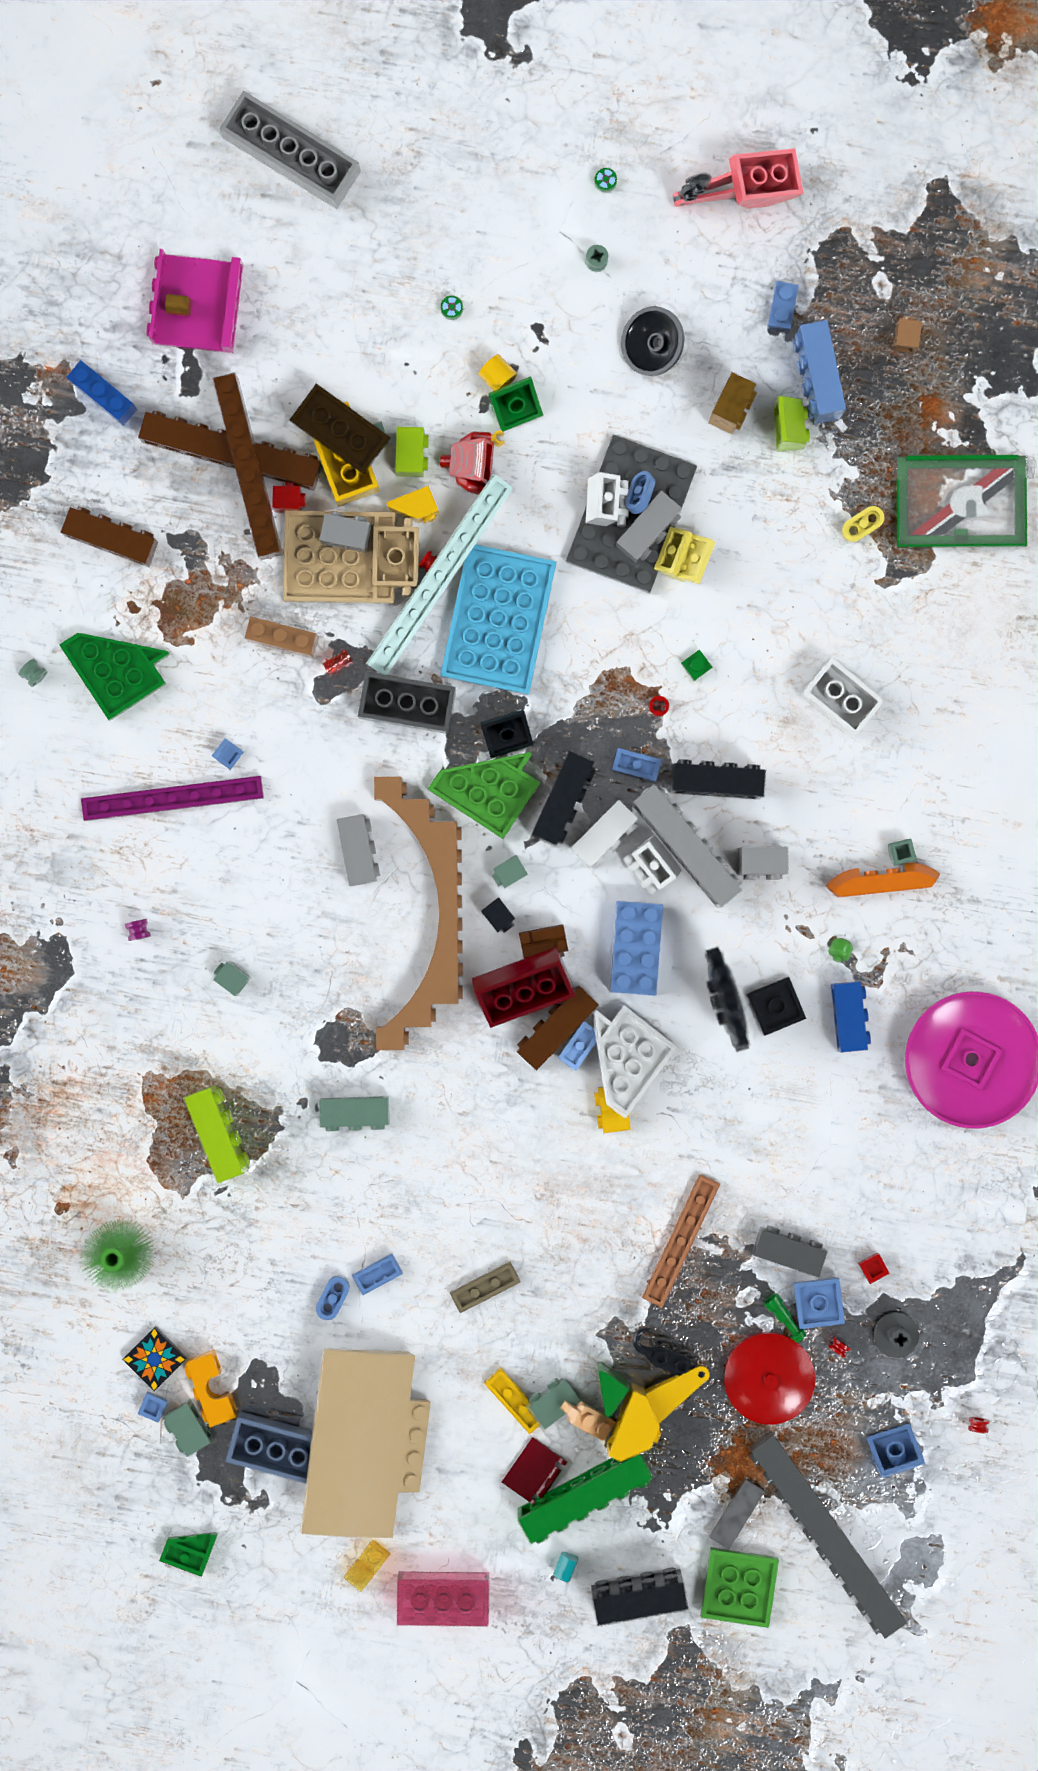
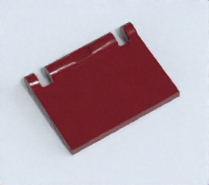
M532 1437L501 1483L533 1504L536 1501L532 1496L536 1494L542 1499L562 1470L555 1463L558 1461L565 1466L568 1461Z

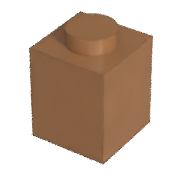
M905 316L903 319L900 318L896 323L892 351L915 354L919 348L922 321H917L915 317Z

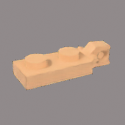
M565 1401L560 1408L569 1416L567 1420L572 1425L602 1441L606 1439L617 1423L613 1418L606 1417L604 1413L582 1401L577 1406Z

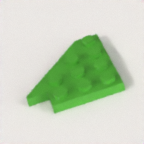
M528 752L440 770L427 790L501 839H504L540 785V782L522 771L532 756V753Z

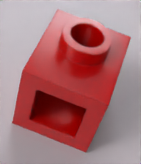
M287 482L283 483V486H273L272 509L274 512L285 513V510L302 511V507H306V493H302L301 487L297 486L296 483Z

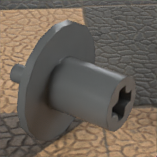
M893 1312L879 1319L874 1329V1340L876 1346L883 1354L892 1358H901L908 1356L915 1350L919 1341V1331L911 1317L904 1313Z

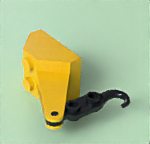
M647 1327L640 1328L633 1335L632 1342L635 1350L644 1355L654 1366L673 1373L675 1376L647 1389L631 1382L617 1417V1423L614 1425L606 1445L608 1456L619 1461L651 1449L653 1442L657 1443L661 1435L659 1423L709 1378V1371L705 1365L698 1364L694 1366L691 1360L683 1354L662 1346L647 1347L640 1343L641 1335L646 1332H652V1329Z

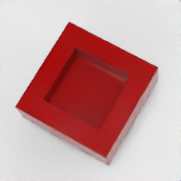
M878 1252L858 1263L869 1284L890 1274Z

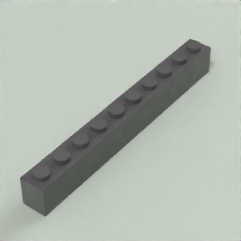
M772 1431L749 1446L752 1452L749 1455L756 1466L761 1465L765 1470L763 1476L769 1485L775 1484L778 1489L775 1493L783 1504L787 1502L792 1509L789 1512L796 1522L801 1521L805 1526L802 1531L809 1541L815 1540L818 1545L815 1549L823 1560L827 1558L832 1564L829 1566V1569L836 1579L842 1578L845 1583L842 1587L848 1596L852 1597L854 1595L858 1603L855 1605L863 1616L867 1614L872 1620L869 1622V1625L876 1635L881 1633L884 1639H886L907 1624L904 1616Z

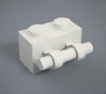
M602 472L588 478L586 523L608 526L617 521L618 527L626 526V518L629 517V510L625 506V500L629 491L627 480H620L618 475Z
M655 835L638 846L632 853V856L628 854L623 858L627 864L626 868L628 871L634 873L640 881L639 885L642 889L645 888L650 895L657 888L660 890L676 879L682 871Z

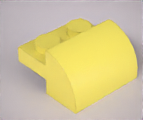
M670 527L654 569L681 582L688 581L700 585L716 542L709 538L694 535L686 530Z

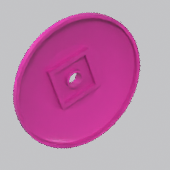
M972 991L947 996L923 1012L909 1034L905 1050V1070L909 1085L921 1105L933 1116L948 1124L962 1128L979 1129L1003 1123L1015 1116L1026 1106L1038 1086L1037 1032L1028 1017L1018 1007L1004 998L990 993ZM969 1053H974L977 1056V1062L973 1066H969L965 1060Z

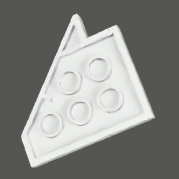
M624 1005L612 1021L608 1020L597 1010L592 1014L606 1104L625 1119L678 1047Z

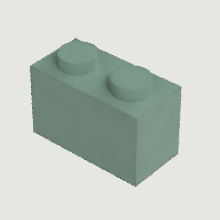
M553 1379L546 1385L548 1389L542 1393L537 1392L528 1399L529 1403L525 1406L541 1429L546 1430L565 1415V1412L560 1409L565 1401L575 1406L581 1402L566 1379Z
M191 1399L167 1412L164 1416L165 1428L169 1433L174 1434L178 1450L181 1453L184 1452L186 1457L210 1444L213 1440L211 1432Z

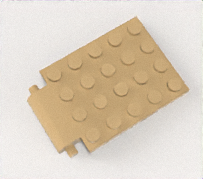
M285 510L284 602L395 604V588H402V596L409 597L411 596V588L418 587L419 528L413 527V519L404 518L403 527H396L395 512L334 511L345 514V518L353 519L354 516L366 518L367 522H370L372 527L367 551L363 553L321 544L320 535L324 515H331L332 511Z

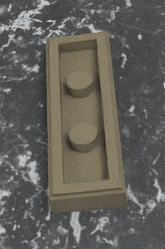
M511 1261L451 1291L450 1295L459 1313H462L515 1286L521 1281Z

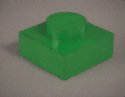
M700 649L681 662V665L693 681H696L713 668Z

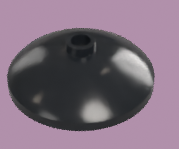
M651 306L636 312L625 325L621 338L622 354L629 367L645 376H658L669 371L678 362L684 348L685 338L682 324L674 313L662 307ZM661 339V346L658 347L657 343Z

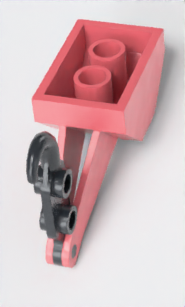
M796 149L734 154L729 158L731 172L713 179L707 173L692 176L685 181L687 185L682 186L681 191L673 194L674 206L680 207L694 203L736 198L737 205L751 209L768 207L798 198L804 192ZM730 183L734 185V189L702 194Z

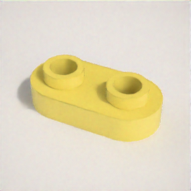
M870 506L846 521L842 527L843 538L848 542H857L878 529L884 522L883 511L879 507ZM868 516H874L875 522H869ZM849 528H855L857 533L855 535L850 534Z

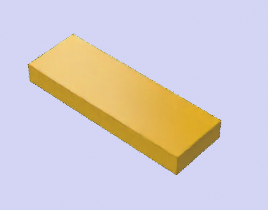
M500 1367L484 1384L530 1435L539 1425L525 1406L529 1403V1398L503 1368Z

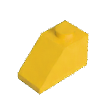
M429 485L386 502L389 511L405 518H411L417 523H430L436 520V516L439 515V510Z

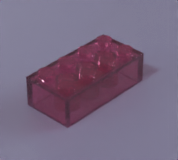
M399 1571L397 1578V1625L489 1627L490 1572Z

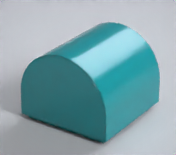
M561 1552L553 1575L561 1581L570 1582L579 1559L578 1556L568 1552Z

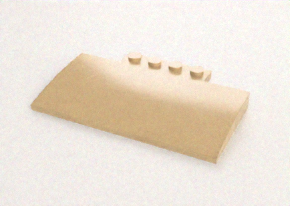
M323 1348L301 1524L302 1534L393 1538L398 1492H420L431 1404L426 1399H410L415 1355L407 1351Z

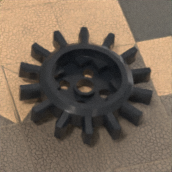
M719 946L705 950V958L709 966L707 967L709 981H706L710 995L713 994V996H710L713 1010L716 1009L718 1011L716 1012L719 1026L723 1025L725 1032L730 1036L732 1046L736 1052L749 1049L750 1042L747 1036L746 1016L731 969L728 964H725L723 952L720 951Z

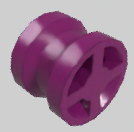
M147 919L125 923V928L129 931V942L151 937L146 927L148 924Z

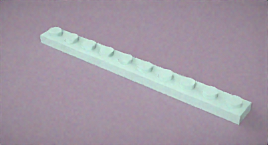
M495 474L491 476L367 661V665L383 675H388L513 489L511 485Z

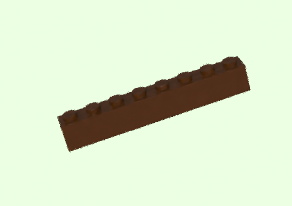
M235 372L214 377L213 382L257 556L260 560L281 556L283 552L239 378Z
M159 411L145 412L138 436L142 443L235 469L226 430L218 429L216 432L209 430V426L202 423H196L195 426L188 424L186 419L174 417V419L167 418L166 414ZM262 441L261 444L255 443L263 477L283 483H296L301 488L315 491L322 468L321 461L318 460L317 456L305 453V456L298 455L295 450L286 447L280 450L274 448V444Z

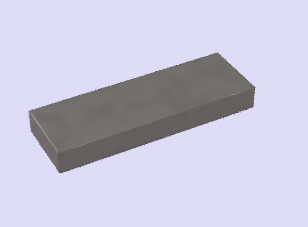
M745 1478L709 1537L729 1550L759 1503L765 1490Z

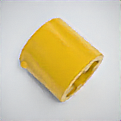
M500 354L493 356L478 372L480 378L493 391L510 385L518 375Z

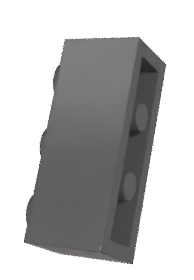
M767 1225L766 1229L760 1227L752 1250L754 1256L820 1277L828 1252L825 1248H822V1243L810 1240L809 1243L801 1241V1236L790 1232L788 1236L780 1234V1229Z

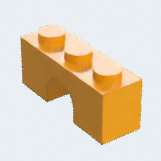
M215 1349L188 1359L185 1373L187 1378L193 1381V1394L196 1401L200 1400L202 1405L201 1415L204 1422H208L209 1427H213L236 1418L238 1410L231 1392L218 1395L213 1393L209 1387V1380L220 1375L222 1372Z

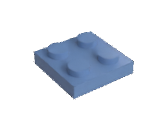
M839 1277L793 1282L799 1329L845 1324Z

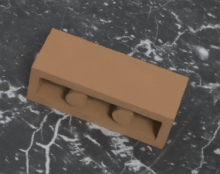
M250 616L245 634V639L248 642L312 659L319 638L313 632Z

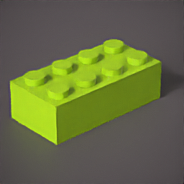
M213 1085L185 1097L184 1100L217 1184L244 1174L249 1169L250 1160L247 1153L242 1152L239 1145L242 1143L239 1132L237 1130L234 1131L231 1123L234 1122L233 1116L229 1109H225L223 1104L225 1096L222 1089H217V1086Z

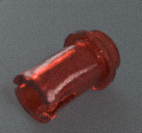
M343 649V651L332 658H326L322 665L329 675L332 673L336 674L335 671L352 662V659L347 654L346 649Z

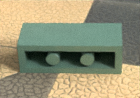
M389 1096L321 1098L319 1100L320 1127H326V1131H339V1127H348V1130L355 1131L362 1130V1126H371V1130L385 1129V1125L390 1124Z

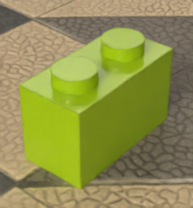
M397 427L395 469L397 477H424V471H428V457H424V448H429V434H425L424 427Z

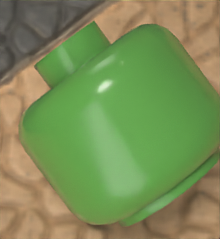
M837 938L832 941L828 952L836 962L847 961L852 954L853 945L846 939Z

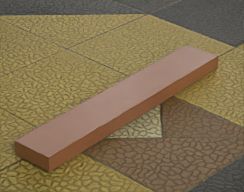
M701 1174L698 1175L643 1292V1299L663 1308L720 1183Z

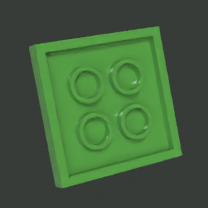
M710 1547L701 1618L769 1628L779 1563L778 1557Z

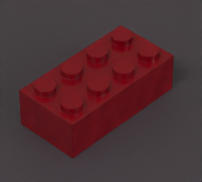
M557 946L472 978L474 994L490 1028L575 997L573 983Z

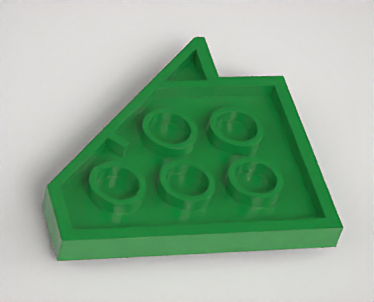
M79 632L59 644L109 721L166 685V682L155 667L157 663L170 655L166 650Z

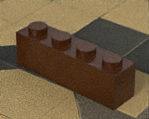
M80 506L77 509L69 508L60 532L65 537L150 567L159 543L153 538L154 534L145 530H141L140 533L133 531V526L123 522L117 525L111 522V518L99 514L98 517L90 515V510Z
M580 986L577 988L573 987L575 997L563 1001L561 1005L555 1004L548 1011L550 1016L545 1021L539 1020L532 1028L535 1032L529 1038L525 1035L517 1044L519 1047L517 1053L536 1071L599 1006Z

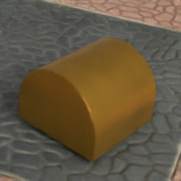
M166 295V314L190 316L192 300L188 296Z

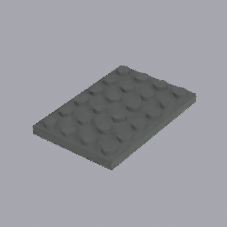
M613 434L599 472L620 476V480L628 481L629 489L635 475L642 471H648L655 479V486L649 504L662 490L682 508L697 465ZM585 508L566 563L650 594L658 574L654 567L666 536L659 544L655 542L649 548L652 552L644 561L640 559L635 563L616 547V542L641 513L633 514L629 511L625 527H618L617 521L608 526L586 523ZM669 525L668 528H667L664 532H665V533H668L669 528L672 527V526Z

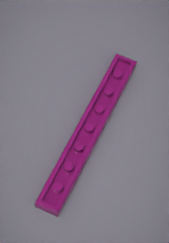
M254 776L81 798L83 820L90 821L264 799L262 777Z

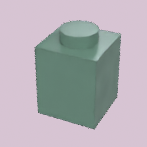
M515 855L493 868L495 873L492 877L498 887L503 885L504 888H507L527 876L528 873L518 856Z
M228 961L225 964L221 963L214 971L216 977L213 980L232 995L238 996L251 977Z

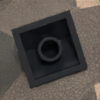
M524 709L480 722L490 758L534 745Z

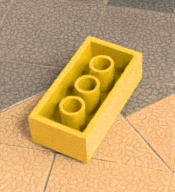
M348 401L344 402V404L350 407ZM314 440L338 507L380 492L372 466L363 475Z

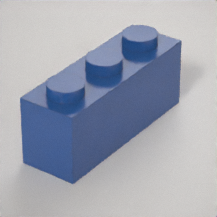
M81 360L66 377L73 386L122 426L138 410L129 399Z
M860 981L831 984L837 1051L842 1053L868 1050V1044H871L870 1032L866 1031L865 1022L869 1020L868 1010L863 1006V999H866L865 986H861Z

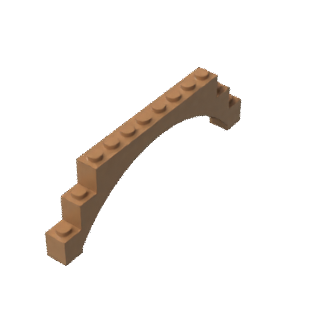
M374 777V800L383 801L401 817L418 839L428 858L438 894V935L428 970L410 1001L385 1026L376 1027V1050H404L405 1045H409V1031H405V1027H431L432 1022H436V1008H432V1004H458L459 999H463V985H459L458 976H463V963H458V954H463V941L458 940V931H462V917H458V908H462V895H458V886H462V872H458V863H462V849H457V840H462V827H457V822H430V818H434V804H430L429 799H403V795H407V782H403L402 777Z

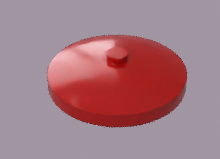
M761 1332L745 1338L731 1351L724 1368V1387L731 1404L742 1416L759 1424L775 1425L795 1418L808 1405L814 1392L815 1371L809 1355L799 1343L781 1333Z

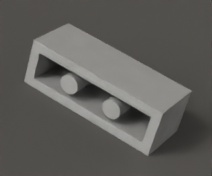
M661 490L616 542V547L635 563L640 559L644 561L652 552L649 548L655 542L659 544L667 535L664 531L668 526L674 527L682 516L679 514L682 508Z
M364 814L337 819L349 886L377 882V876H380V869L378 863H374L372 855L376 854L374 840L370 841L368 832L372 831L370 818L366 819Z

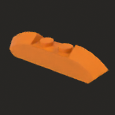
M904 863L903 872H900V868L886 869L887 874L880 875L875 870L866 871L864 876H861L859 868H854L834 877L826 887L836 897L929 888L938 880L940 873L929 866L919 863Z

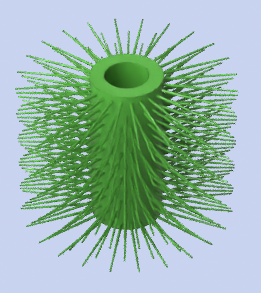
M120 1218L119 1221L117 1220L118 1233L117 1229L115 1231L114 1225L113 1231L111 1228V1231L106 1229V1232L104 1230L102 1234L99 1232V1238L95 1236L97 1239L94 1238L97 1241L95 1242L96 1244L90 1241V1246L86 1245V1247H89L86 1249H89L88 1252L90 1253L85 1254L91 1255L81 1256L93 1257L92 1259L94 1260L85 1258L89 1261L88 1265H90L87 1269L95 1267L89 1272L102 1266L101 1268L103 1269L90 1281L97 1277L99 1279H96L94 1282L100 1280L102 1281L100 1285L105 1282L107 1286L110 1285L111 1287L112 1284V1293L115 1279L117 1280V1289L118 1284L120 1286L121 1282L123 1291L122 1280L123 1282L125 1280L129 1288L127 1281L131 1286L129 1279L131 1282L132 1280L134 1281V1278L136 1279L135 1276H137L136 1273L143 1279V1276L138 1272H140V1268L144 1269V1265L148 1266L149 1261L139 1257L147 1258L152 1256L146 1255L154 1254L144 1252V1250L153 1252V1250L149 1249L150 1246L145 1247L150 1242L140 1245L146 1241L144 1240L136 1244L142 1239L140 1238L133 1243L145 1231L138 1235L134 1233H139L141 1230L136 1231L134 1228L129 1230L128 1227L123 1229V1226L125 1227L129 1224L125 1222L124 1225L123 1220L121 1223Z

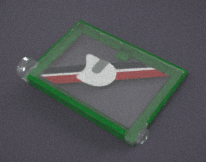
M923 455L896 457V462H892L891 473L896 475L897 548L1027 546V479H1033L1035 475L1034 456Z

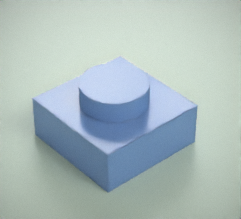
M225 738L212 754V757L231 770L244 752Z
M148 1391L137 1414L159 1423L169 1400Z

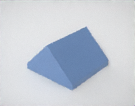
M910 1423L866 1437L876 1470L881 1478L926 1464Z

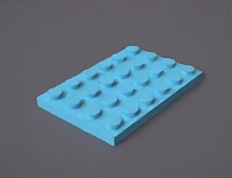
M474 545L464 560L440 677L529 695L557 561Z

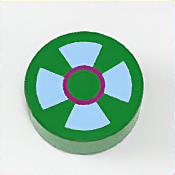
M610 168L598 170L594 181L596 188L604 193L611 192L617 184L616 173Z
M450 295L442 300L440 306L441 313L446 319L455 320L462 315L463 303L460 298Z

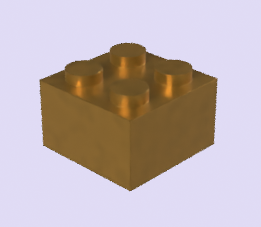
M731 372L712 411L708 424L731 435L735 429L740 430L747 415V412L744 410H750L757 395V392L754 391L756 383Z

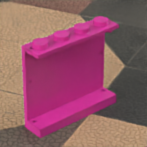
M160 249L159 256H155L154 268L157 270L156 278L152 280L154 301L151 300L149 304V314H152L151 323L147 324L146 334L152 344L233 353L244 265L241 258L232 257L231 262L167 255L163 249ZM166 295L188 296L192 300L191 315L166 314Z

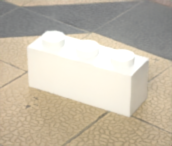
M618 800L570 849L589 868L592 865L597 867L605 859L603 854L608 849L613 851L621 843L619 838L624 833L629 835L637 827L635 822L638 818Z

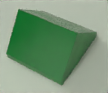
M531 376L488 393L489 403L500 430L503 432L544 416Z
M597 1362L605 1416L609 1417L628 1393V1381L603 1362Z

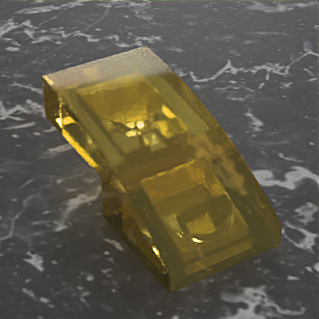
M372 1539L359 1558L354 1561L346 1572L343 1579L362 1592L391 1553Z

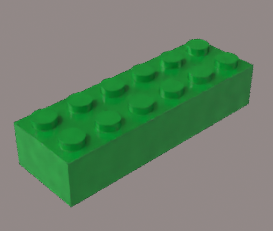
M642 1452L623 1461L609 1458L548 1491L542 1499L540 1497L535 1498V1503L531 1504L528 1502L517 1508V1520L530 1545L535 1542L537 1544L544 1542L549 1538L548 1535L555 1531L560 1533L569 1527L568 1524L575 1520L577 1522L583 1521L595 1509L598 1511L605 1509L610 1505L609 1502L616 1498L621 1500L627 1497L632 1489L636 1487L641 1489L650 1483L649 1480L653 1479L650 1466Z

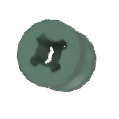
M597 244L587 250L585 261L588 269L593 272H600L606 268L609 257L606 248Z
M33 658L20 669L18 675L21 678H26L28 684L34 687L44 679L48 671L45 668H40L38 662Z

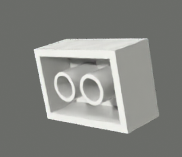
M834 658L827 661L800 694L803 699L851 738L857 736L885 702L884 699Z

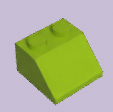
M778 396L773 406L777 452L802 450L807 445L806 442H810L809 429H805V420L808 419L807 406H803V399Z

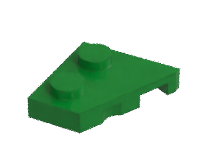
M218 1533L168 1537L159 1561L202 1577Z

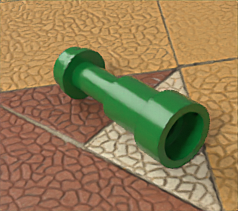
M778 1293L770 1296L763 1305L767 1310L772 1312L779 1322L784 1323L791 1332L792 1336L790 1338L798 1343L806 1337L805 1330L799 1329L791 1319V1314L784 1306L783 1299Z

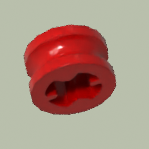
M431 550L427 552L419 564V567L425 568L426 572H428L438 555L433 556Z
M655 696L649 703V710L655 716H663L669 710V702L663 696ZM654 701H663L665 703V706H663L665 710L663 712L660 710L655 711L653 709V706H655L653 704Z
M834 1337V1343L832 1345L829 1344L828 1347L841 1357L846 1358V1352L851 1351V1348Z
M969 1417V1422H971V1425L968 1426L969 1431L976 1433L989 1432L987 1424L990 1421L988 1419Z

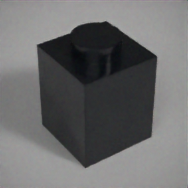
M499 897L481 911L497 933L501 930L505 933L514 926L512 921L515 920V917Z

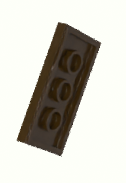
M317 383L289 419L292 424L363 475L391 439L390 436Z

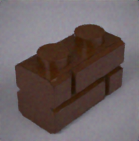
M563 924L519 933L523 958L556 946L561 957H564V952L568 951Z

